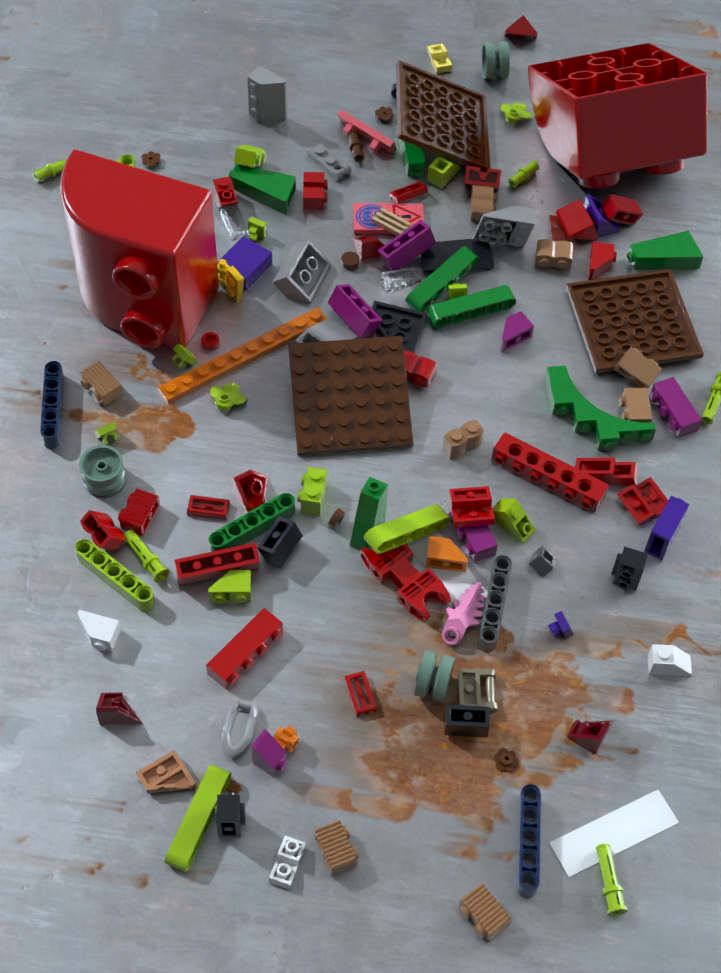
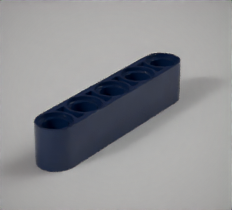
M50 361L44 368L40 432L44 446L49 449L58 447L61 442L64 374L62 366L58 361Z
M527 784L522 788L518 800L516 889L523 898L533 897L540 883L541 792L533 784ZM525 795H532L535 800H527ZM524 816H531L534 821L528 822ZM530 837L534 843L528 844L523 838ZM530 859L534 865L527 866L523 860ZM522 882H531L533 884V888L529 889L524 887Z

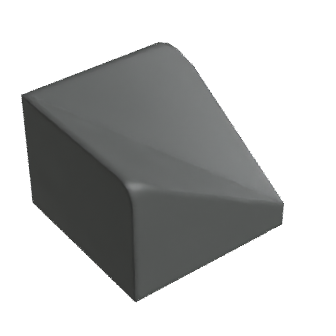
M541 546L532 553L529 565L544 577L553 570L556 558L544 546Z

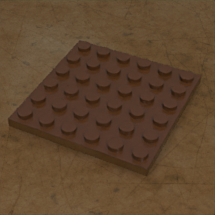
M399 60L396 64L398 139L463 165L481 167L480 171L487 173V168H490L486 96Z
M671 269L567 283L566 290L595 374L615 371L614 368L630 347L640 350L643 356L656 361L658 365L703 358L702 347Z
M402 336L288 343L297 455L412 447L414 445Z

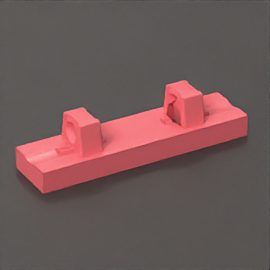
M343 110L337 114L341 124L345 125L343 129L344 134L349 136L350 132L357 131L359 135L372 142L369 147L375 154L381 148L392 155L397 151L394 141Z

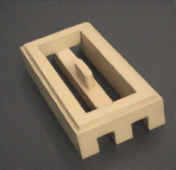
M381 208L380 212H377L376 216L372 217V223L396 236L411 227L410 222L384 208Z

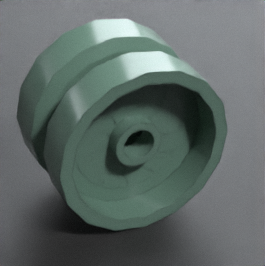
M499 41L496 49L493 42H484L482 46L483 78L493 79L496 73L498 79H507L510 69L508 42Z
M98 445L86 450L81 456L79 467L84 487L88 492L96 496H109L118 492L123 487L126 473L122 455L117 449L108 445Z
M425 650L422 663H420L417 672L414 695L426 698L431 686H433V701L444 703L455 657L444 655L441 658L439 667H437V653Z

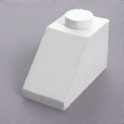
M79 610L80 624L91 645L99 651L108 650L112 652L121 631L119 620Z
M652 644L648 653L649 674L691 676L690 655L674 645Z

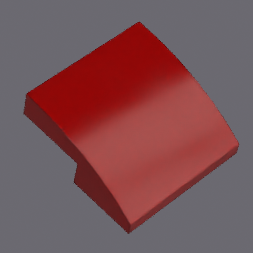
M651 477L637 486L632 484L617 493L618 498L638 525L659 518L668 502L666 496Z
M489 486L449 489L454 528L495 525Z

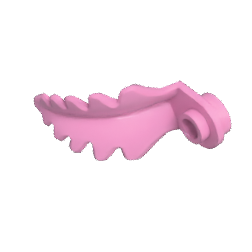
M477 582L475 585L472 584L470 586L471 589L466 588V595H459L461 602L453 601L455 608L448 607L446 609L449 618L443 628L442 638L448 645H457L461 642L467 627L480 624L475 617L483 616V613L478 608H484L485 606L484 603L480 602L485 599V596L481 595V593H484V589L481 588V582ZM450 631H454L456 633L455 638L450 636Z

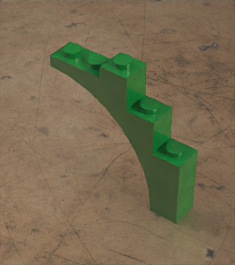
M566 366L547 367L545 381L552 415L571 413L574 432L586 433L594 431L597 450L616 449L618 442H646L653 440L656 432L655 423L624 420L598 409L576 389L569 377Z

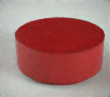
M207 332L201 337V345L205 350H216L220 346V338L214 332Z

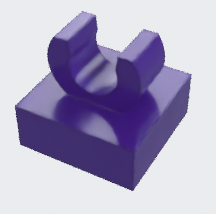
M560 611L554 614L557 622L548 625L553 636H558L562 632L566 639L573 636L574 634L563 612Z

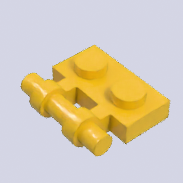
M220 259L217 264L219 285H226L227 295L236 302H239L243 299L244 277L234 266L230 267L225 259Z

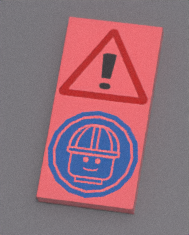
M353 203L354 234H392L372 223V217L376 216V213L380 212L381 208L410 222L411 226L420 220L424 222L423 204Z

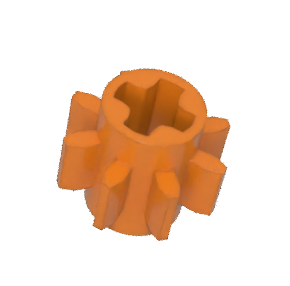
M290 725L287 728L280 727L273 736L283 749L289 752L294 751L300 738L296 737L298 735L296 734L297 730Z

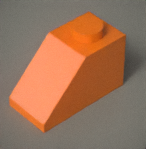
M429 536L425 567L466 572L468 558L450 539L442 536Z

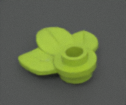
M515 102L512 105L505 103L501 106V111L505 113L506 121L512 124L518 123L520 119L527 120L533 116L532 113L526 111L527 106L521 102Z
M236 383L225 384L223 388L215 385L210 391L211 397L215 399V405L221 411H228L233 405H241L247 400L246 395L239 394L240 387Z

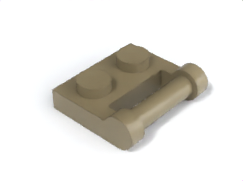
M458 669L459 705L490 707V713H496L498 711V704L495 703L494 688L496 671L494 669ZM480 678L486 680L487 702H481Z

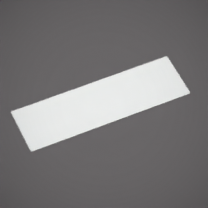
M439 532L407 543L424 567L426 566L429 536H442ZM429 568L442 581L450 594L452 602L454 600L461 602L459 595H466L465 589H471L470 586L472 584L475 585L479 582L468 568H466V572ZM485 589L484 593H481V595L485 596V599L483 601H480L481 603H484V605L486 603L488 593Z
M656 790L549 842L568 877L599 863L595 848L597 845L610 844L613 856L679 822L660 791Z

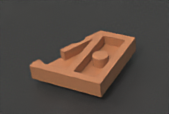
M175 750L136 772V776L147 793L194 789L196 787L195 781Z

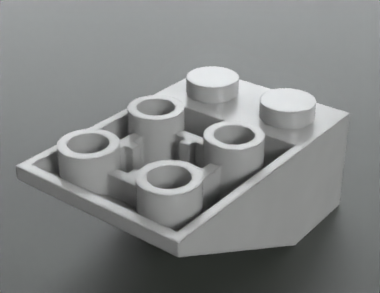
M516 205L483 214L473 240L524 248L535 225L534 208Z
M329 318L307 328L295 340V343L358 339L359 337Z

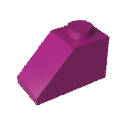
M522 311L511 314L506 318L500 347L501 352L532 338L534 325Z
M264 729L251 746L252 762L272 777H275L278 772L281 773L287 766V752Z

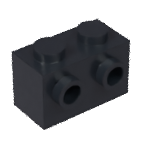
M279 516L257 549L266 562L282 567L303 535L294 521Z
M624 546L622 554H617L611 575L615 576L613 584L621 588L637 590L648 553Z
M446 705L444 735L488 737L490 707Z
M233 792L217 795L216 825L218 837H241V825H246L245 803H241L240 795H236Z

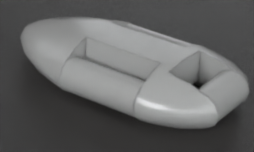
M237 700L228 711L222 731V745L229 758H235L240 755L252 740L258 719V709L253 702ZM239 708L249 710L250 714L241 713L238 710Z

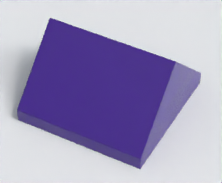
M588 194L585 198L584 207L595 226L598 238L619 233L621 230L617 222L609 221L601 206L602 202Z

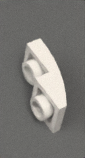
M288 836L284 837L268 883L290 890L302 859L306 842Z

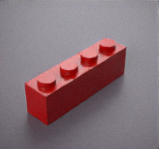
M256 542L174 560L179 586L224 576L229 570H256L260 566Z
M263 608L206 664L207 674L225 689L230 685H234L239 680L240 675L245 670L248 671L254 665L255 660L259 656H263L268 651L269 646L282 637L283 622Z

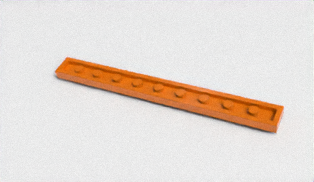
M316 307L159 386L158 391L167 404H170L296 340L307 328L328 318L319 307Z

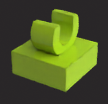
M250 217L248 220V233L251 234L249 239L256 241L258 237L264 239L267 236V222Z
M460 283L448 285V300L467 295V285Z
M177 344L173 350L177 354L172 357V361L177 363L181 359V362L178 364L179 368L184 369L187 363L194 365L198 361L182 345Z
M115 422L94 431L97 439L102 437L104 445L109 444L107 441V436L109 435L113 437L114 441L118 440L117 434L113 432L117 429Z

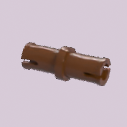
M352 131L348 134L349 147L351 152H353L354 161L362 162L365 158L362 150L363 144L359 139L358 132Z

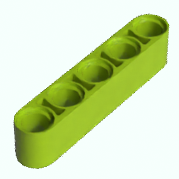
M434 504L371 528L364 535V540L376 554H381L443 530L449 525L451 518L439 504Z
M88 539L77 541L75 551L80 564L139 610L146 612L153 609L155 600L151 587ZM143 597H148L146 600H141Z
M212 764L209 765L167 852L165 864L185 872L188 871L216 812L217 795L225 793L231 779V772Z

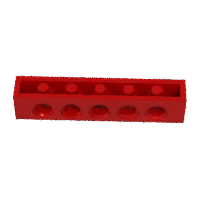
M506 432L503 433L493 448L492 460L496 463L512 469L517 474L528 477L531 481L547 487L550 491L563 495L568 500L577 502L586 509L596 512L606 496L609 484Z

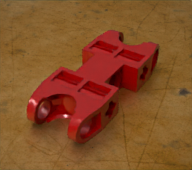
M405 544L381 554H376L375 551L369 550L366 547L360 550L361 559L368 571L381 584L390 579L399 588L396 600L420 621H426L430 618L425 602L433 600L438 603L441 602L443 605L451 602L448 590L429 568L420 573L411 564L413 552Z

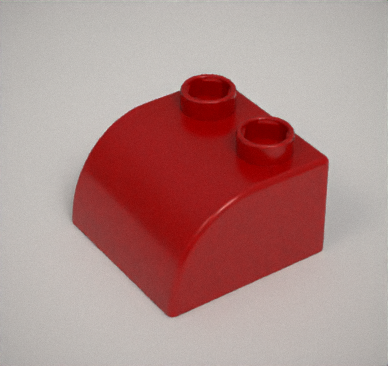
M651 43L528 66L532 106L543 143L550 155L559 164L578 177L579 183L584 187L605 188L613 186L619 182L620 172L640 168L654 175L673 174L683 169L684 159L703 156L707 153V72Z
M72 150L62 171L60 189L79 289L86 307L100 322L113 329L122 331L128 339L137 345L146 348H156L162 344L174 348L177 344H180L186 348L219 289L211 191L83 151Z

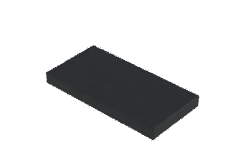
M473 239L436 242V244L419 255L423 275L432 274L463 246L469 248L479 257L476 265L470 270L493 269L494 260L490 243Z

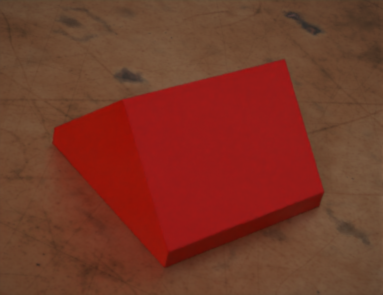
M580 199L556 211L569 238L594 241L598 239L595 226Z

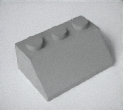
M259 66L247 77L249 115L260 122L286 121L288 119L287 80Z
M309 239L303 240L293 245L272 283L284 295L310 302L331 262Z

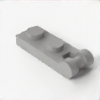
M321 143L308 150V157L335 181L342 179L343 175L347 176L351 173L350 166L340 161Z

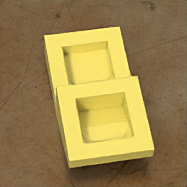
M443 44L427 46L428 54L436 73L452 71V63L447 57L445 46Z

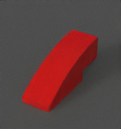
M615 457L576 458L575 468L609 485L629 487L634 484L637 486L638 467L636 462H616Z

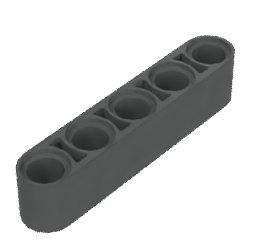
M506 555L497 556L493 563L478 639V646L484 652H492L497 646L512 568V561ZM491 602H498L499 604H498V605H495V604H492ZM492 619L495 623H491L488 620ZM484 638H491L492 641H487Z

